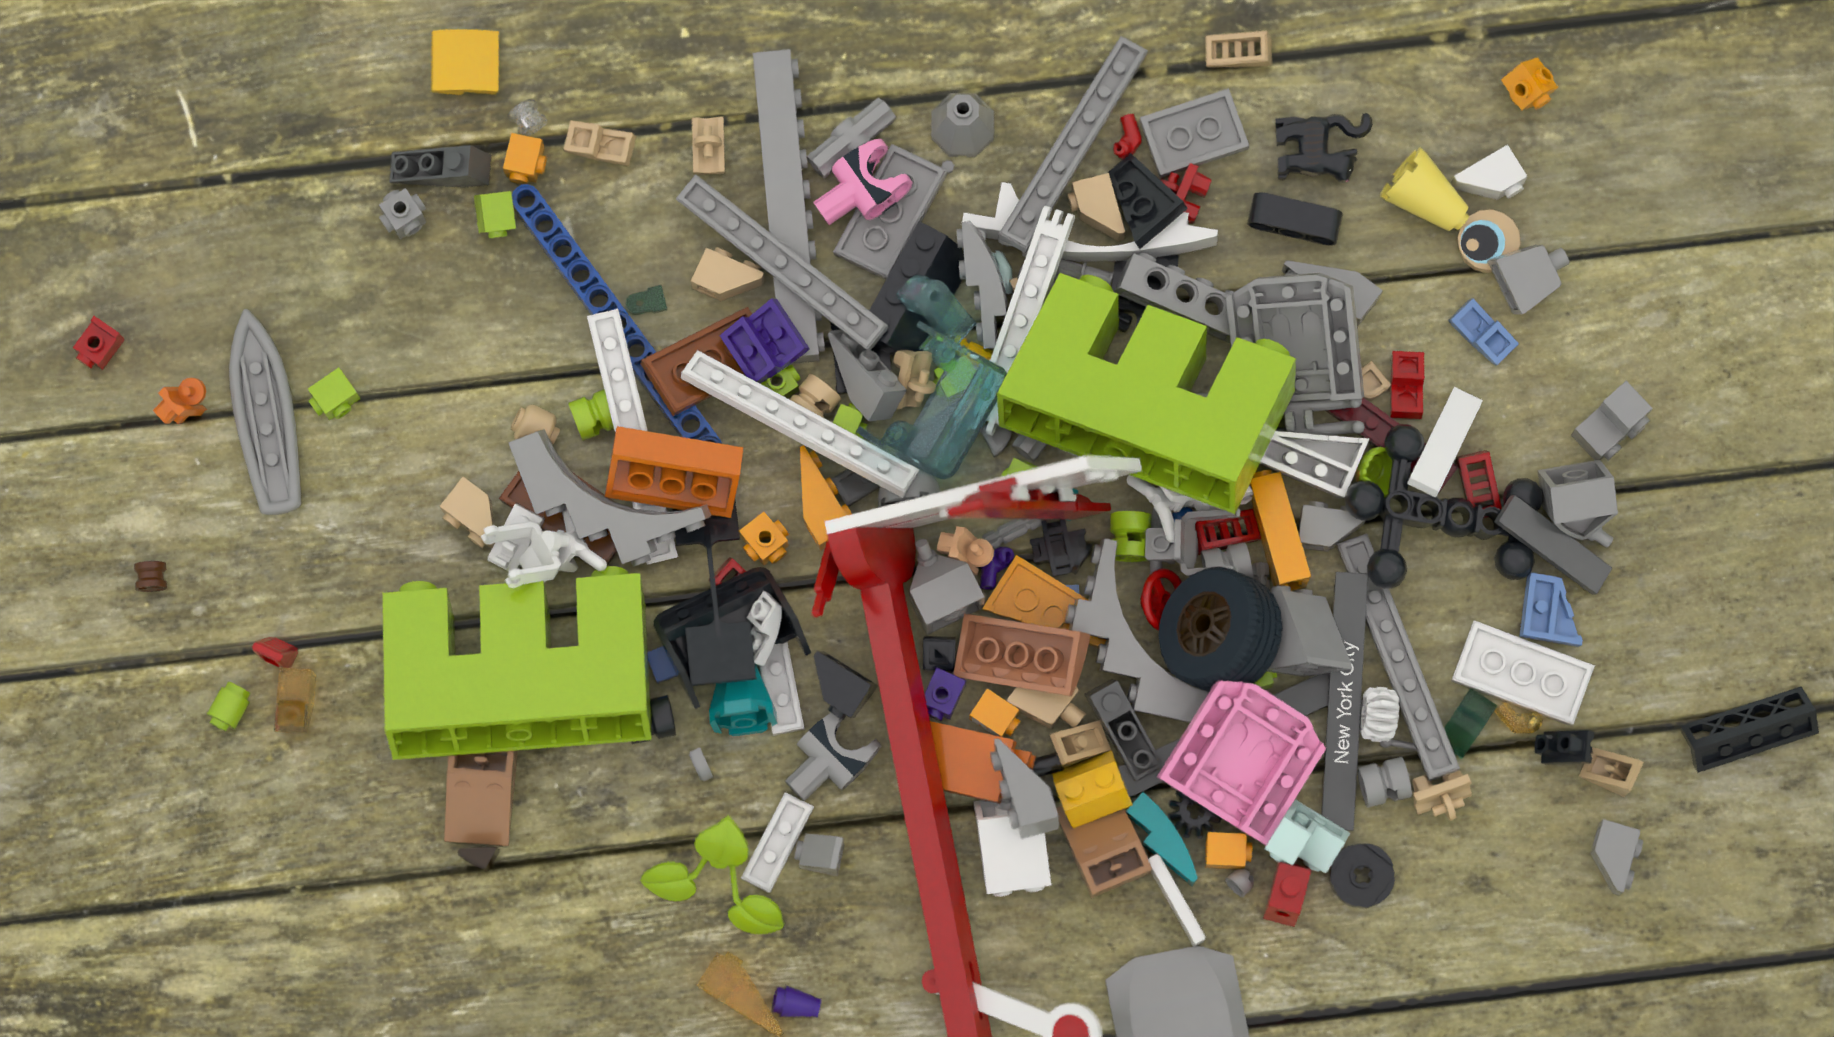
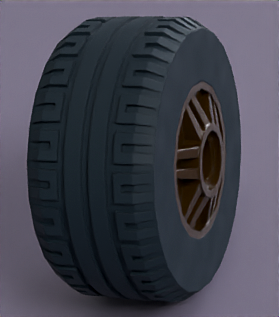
M1225 567L1203 569L1184 580L1168 599L1159 625L1160 650L1167 668L1181 681L1207 692L1211 690L1216 681L1248 683L1258 681L1273 663L1282 636L1280 608L1269 588L1258 580Z

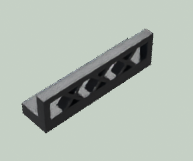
M1802 686L1681 725V733L1691 748L1693 766L1697 773L1819 733L1816 709ZM1798 699L1802 704L1794 708L1785 707L1786 703ZM1761 711L1771 712L1769 716L1764 718L1754 716ZM1730 721L1741 722L1739 726L1733 728L1724 726L1725 723ZM1700 731L1711 732L1708 736L1695 739L1693 736L1694 733Z

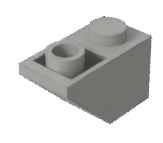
M1311 501L1309 505L1302 506L1298 533L1303 549L1328 552L1362 527L1366 520H1359L1351 516L1346 506H1341L1339 510L1328 508V504L1324 502Z
M1603 819L1598 824L1590 854L1612 893L1619 896L1624 892V889L1629 890L1631 888L1635 871L1630 870L1633 858H1639L1643 846V840L1639 839L1641 830Z

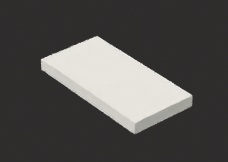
M1474 620L1451 681L1573 726L1595 665Z

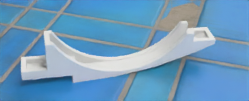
M1002 182L995 218L964 213L962 222L971 221L984 240L986 238L996 239L1000 244L1012 246L998 238L1001 229L1019 202L1012 185ZM1183 212L1141 249L1138 248L1135 241L1116 246H1089L1068 240L1061 259L1075 262L1127 261L1133 253L1139 254V252L1147 253L1153 257L1187 253L1216 246L1218 230L1188 225L1189 213ZM1022 251V256H1026V255H1027V252L1024 253V252Z

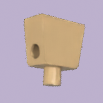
M1016 687L1006 700L1018 708L1020 714L1049 729H1052L1060 718L1071 727H1077L1086 716L1084 711L1072 703L1079 694L1077 687L1072 696Z

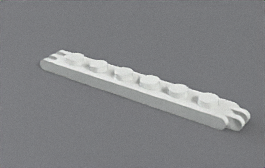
M1046 205L1042 209L972 412V416L977 417L974 430L981 432L985 421H989L986 434L993 436L997 424L999 425L997 392L1051 290L1075 220V215L1068 213L1064 224H1060L1063 211L1056 209L1052 221H1050L1049 217L1052 208Z

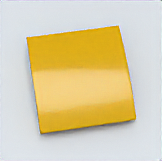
M472 29L432 31V93L462 95L464 92L495 95L499 91V31Z

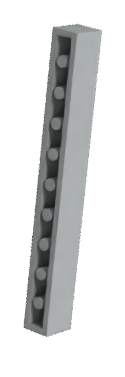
M790 49L753 53L769 232L811 265L810 260L816 259L815 240L808 241L807 229H813L812 210H805L804 200L811 198L809 180H803L802 169L808 168L806 149L800 150L799 138H805L803 119H797L796 108H802L801 91L800 89H794L793 78H799L798 59H791ZM773 277L775 299H778L810 348L809 351L792 364L820 361L819 352L825 351L823 332L817 333L816 321H822V314Z

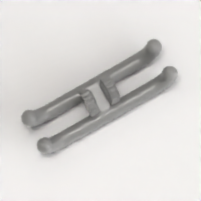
M1362 399L1291 401L1284 413L1286 427L1277 428L1276 431L1328 436L1362 433L1365 426L1363 422L1358 420L1314 424L1313 412L1358 408L1362 404Z

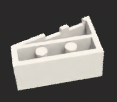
M1275 431L1260 465L1281 472V474L1335 497L1345 498L1347 489L1351 484L1369 439Z

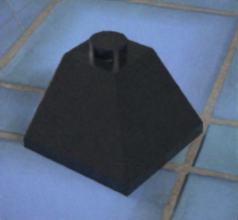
M816 651L814 661L823 700L830 705L828 711L842 720L846 716L855 718L878 685L825 651Z

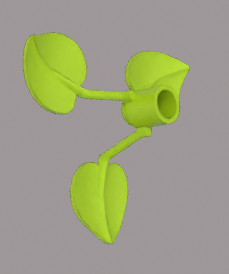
M726 816L719 823L703 830L696 837L695 848L702 856V859L693 872L689 873L687 867L682 863L665 862L651 867L641 876L640 881L642 885L652 893L665 900L677 902L687 900L694 895L696 884L693 879L697 878L707 861L717 869H724L729 866L733 901L736 904L728 910V917L732 924L738 929L751 934H769L785 926L780 908L770 898L761 895H749L743 900L740 899L735 866L741 865L747 860L749 847L743 833L730 816Z

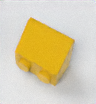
M1112 750L1064 768L1061 772L1052 773L1064 812L1073 829L1133 805Z

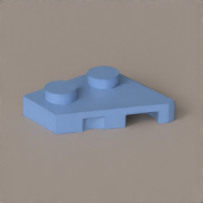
M1530 572L1526 579L1519 637L1576 647L1582 646L1583 640L1581 635L1578 636L1572 619L1574 613L1571 604L1566 600V589L1562 578Z

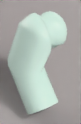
M996 250V253L992 254L1000 270L1006 294H1012V285L1009 281L1012 279V267L1003 252Z

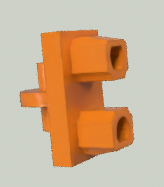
M186 378L180 383L179 387H163L158 393L163 400L153 411L165 424H170L172 421L182 424L189 416H201L207 410L203 405H199L206 396V387L198 378Z

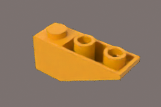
M803 445L800 447L803 520L821 551L825 548L828 541L825 521L852 515V512L846 504L840 506L835 497L839 493L830 477L824 479L819 471V468L823 467L817 454L814 450L808 452Z

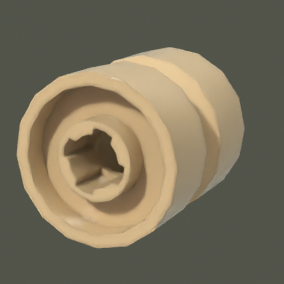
M809 374L799 387L800 394H793L789 399L824 418L823 414L831 413L841 400V397L820 378Z

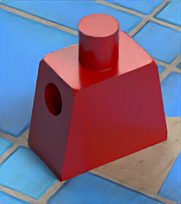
M1277 863L1263 919L1295 927L1311 874L1310 868L1298 864H1293L1292 866L1289 863Z

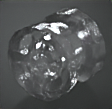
M534 99L521 102L508 113L510 120L518 125V133L520 135H532L547 123L545 115L538 112V105Z

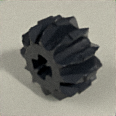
M1177 790L1175 795L1181 802L1170 800L1168 804L1169 807L1178 810L1168 814L1169 820H1180L1174 825L1176 830L1179 831L1185 826L1184 838L1187 839L1190 837L1192 830H1195L1197 839H1202V827L1207 832H1214L1215 829L1210 822L1220 823L1222 818ZM1194 804L1199 805V812L1204 815L1203 817L1198 815L1197 819L1190 818L1191 812L1186 810V808L1189 806L1192 809Z

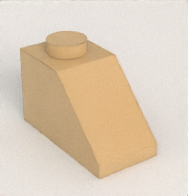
M1109 173L1072 182V192L1067 193L1071 211H1077L1079 220L1117 241L1124 240L1125 229Z

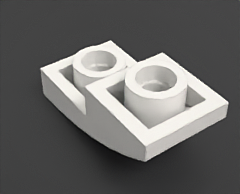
M764 590L753 604L747 616L754 624L751 630L754 663L762 667L774 647L782 615V606Z

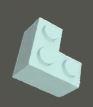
M1295 799L1265 849L1278 862L1289 863L1293 866L1296 859L1300 857L1308 868L1327 873L1350 833Z

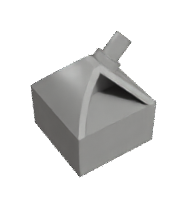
M1595 460L1538 470L1539 487L1543 494L1542 507L1553 523L1571 537L1580 540H1595L1605 548L1609 547L1613 537L1603 531L1602 526L1618 514L1614 477L1602 461Z
M926 539L918 540L915 546L919 553L917 557L919 563L910 588V603L926 635H929L962 619L964 614H972L981 610L984 606L985 597L967 562L937 555L934 550L930 549Z

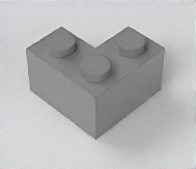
M1626 380L1601 403L1596 411L1575 428L1571 436L1594 460H1601L1603 457L1610 460L1622 449L1619 443L1628 436L1632 440L1645 428V425L1650 421L1647 416L1653 408Z

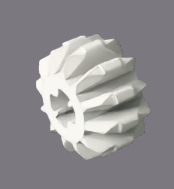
M1369 687L1363 693L1359 731L1364 739L1381 742L1389 741L1394 737L1395 730L1398 728L1397 722L1400 708L1398 705L1399 698L1395 690H1390L1386 687Z

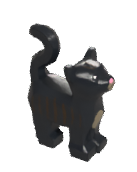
M1368 113L1362 114L1359 126H1354L1344 115L1338 114L1326 117L1312 116L1308 119L1295 116L1276 118L1277 146H1285L1288 141H1296L1299 147V153L1284 155L1278 158V180H1285L1288 173H1299L1312 177L1329 174L1340 183L1349 181L1354 170V162H1357V157H1355L1358 154L1357 149L1342 150L1329 154V131L1337 126L1346 136L1355 139L1365 137L1371 131L1373 125L1371 116Z

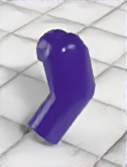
M999 547L995 549L992 561L988 565L981 567V589H995L997 573L1009 566L1014 559V552L1011 548Z

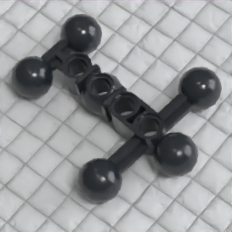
M1399 424L1392 427L1384 441L1385 452L1392 460L1388 494L1384 496L1383 491L1377 484L1367 480L1353 483L1347 489L1345 495V506L1351 516L1359 520H1372L1380 515L1384 520L1380 550L1373 553L1367 564L1368 577L1373 584L1383 589H1392L1399 586L1405 579L1407 565L1405 559L1399 553L1403 525L1416 528L1432 526V530L1437 531L1441 529L1451 537H1464L1467 535L1468 537L1475 536L1481 540H1487L1495 535L1508 536V541L1502 543L1497 549L1494 557L1495 567L1503 577L1510 580H1520L1527 577L1535 563L1534 552L1494 522L1501 511L1499 508L1487 507L1482 509V505L1473 506L1471 502L1463 498H1442L1440 500L1438 497L1435 498L1428 494L1407 491L1411 463L1421 456L1425 446L1424 438L1417 428L1409 424ZM1517 478L1511 481L1503 493L1504 505L1509 496L1516 495L1538 512L1543 502L1541 488L1536 482L1528 478ZM1391 499L1400 502L1401 513H1395L1391 510ZM1422 505H1427L1431 508V519H1427L1422 515ZM1453 510L1461 513L1463 517L1462 525H1458L1453 521ZM1483 516L1492 519L1494 523L1492 531L1484 527L1482 522Z

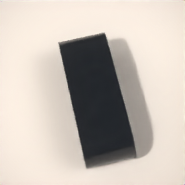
M1258 192L1254 193L1247 225L1257 230L1323 245H1336L1343 212L1331 207Z

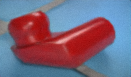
M1133 113L1120 117L1124 135L1113 146L1114 154L1120 159H1124L1130 153L1134 155L1142 143V136Z

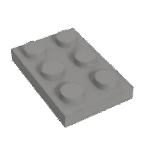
M1229 88L1140 117L1139 119L1159 178L1169 176L1171 172L1178 173L1187 170L1190 163L1199 166L1249 149V143Z

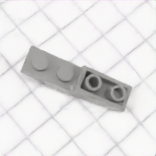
M965 221L962 222V229H957L958 248H964V260L959 261L960 279H966V286L979 285V291H974L975 310H981L982 323H976L977 341L983 342L984 349L995 348L998 339L996 316L1006 315L1008 310L1005 287L997 262L988 244L972 222Z

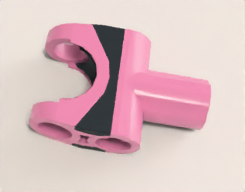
M882 139L871 140L853 149L833 165L832 172L840 184L813 202L828 225H831L855 207L859 209L866 220L874 219L893 207L911 189L912 180L907 174L883 180L873 178L875 166L888 150V146Z

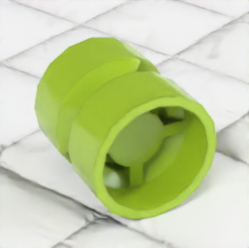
M604 389L593 393L590 400L582 397L568 403L582 441L599 435L602 428L606 431L614 429Z
M1117 511L1110 514V532L1115 535L1111 540L1117 541L1115 561H1148L1145 558L1146 529L1151 528V514L1140 511ZM1128 538H1134V541H1128Z

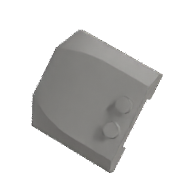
M1322 273L1258 277L1226 297L1231 347L1236 337L1255 343L1258 339H1270L1284 346L1290 356L1296 358L1295 392L1290 402L1330 399V401L1352 400L1364 397L1354 289L1352 285Z
M1193 946L1135 957L1105 980L1116 1037H1249L1233 955L1201 946Z

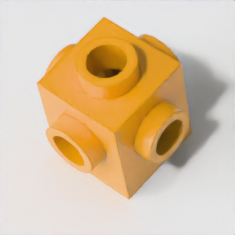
M1538 57L1520 63L1501 79L1510 93L1511 100L1519 106L1521 111L1534 107L1535 110L1540 109L1551 101L1549 95L1558 89L1553 80L1552 73L1544 67Z
M764 511L739 530L740 537L746 543L742 548L753 562L759 559L763 565H766L769 561L775 564L787 554L785 549L789 547L788 540L786 539L789 535L788 531L779 520L773 523ZM764 539H770L768 543L761 542Z

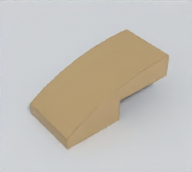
M570 121L564 151L589 159L629 166L636 136L631 132L603 129L599 124Z

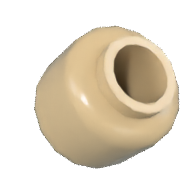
M534 404L528 405L525 409L521 407L510 430L514 431L515 440L545 429L552 445L555 443L560 429L555 427L557 422L556 416Z

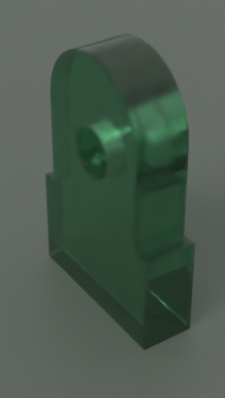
M662 285L649 287L646 291L631 294L626 300L627 310L633 315L652 311L653 314L667 311ZM643 301V305L638 306L637 302Z

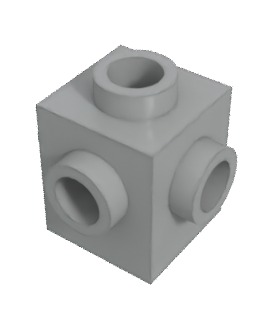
M406 188L400 192L399 190L390 192L383 198V203L379 204L383 215L379 216V219L389 233L394 230L399 239L415 234L422 228V225L427 223L422 211L426 210V207L416 193L411 196ZM406 207L405 212L401 214L397 213Z

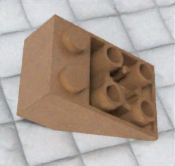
M518 750L448 756L445 842L509 847Z
M1063 806L1056 808L1060 827L1091 899L1151 874L1152 867L1125 809L1073 829Z

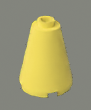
M1421 147L1417 151L1414 150L1393 173L1394 178L1392 182L1394 184L1391 186L1386 183L1380 193V197L1385 201L1447 231H1451L1453 228L1459 230L1469 218V215L1466 213L1469 208Z

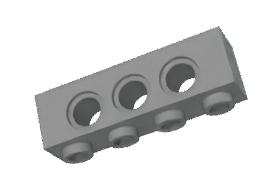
M1133 253L1127 259L1114 291L1115 293L1145 307L1151 305L1206 325L1207 334L1225 342H1231L1226 297L1234 293L1233 291L1225 290L1224 293L1213 288L1214 284L1206 279L1198 277L1195 280L1186 276L1185 271L1179 267L1160 265L1156 263L1155 257L1147 253ZM1148 276H1155L1160 280L1161 287L1159 290L1149 287L1147 283ZM1177 288H1183L1188 292L1189 302H1181L1177 298ZM1206 301H1212L1217 305V315H1211L1206 311Z

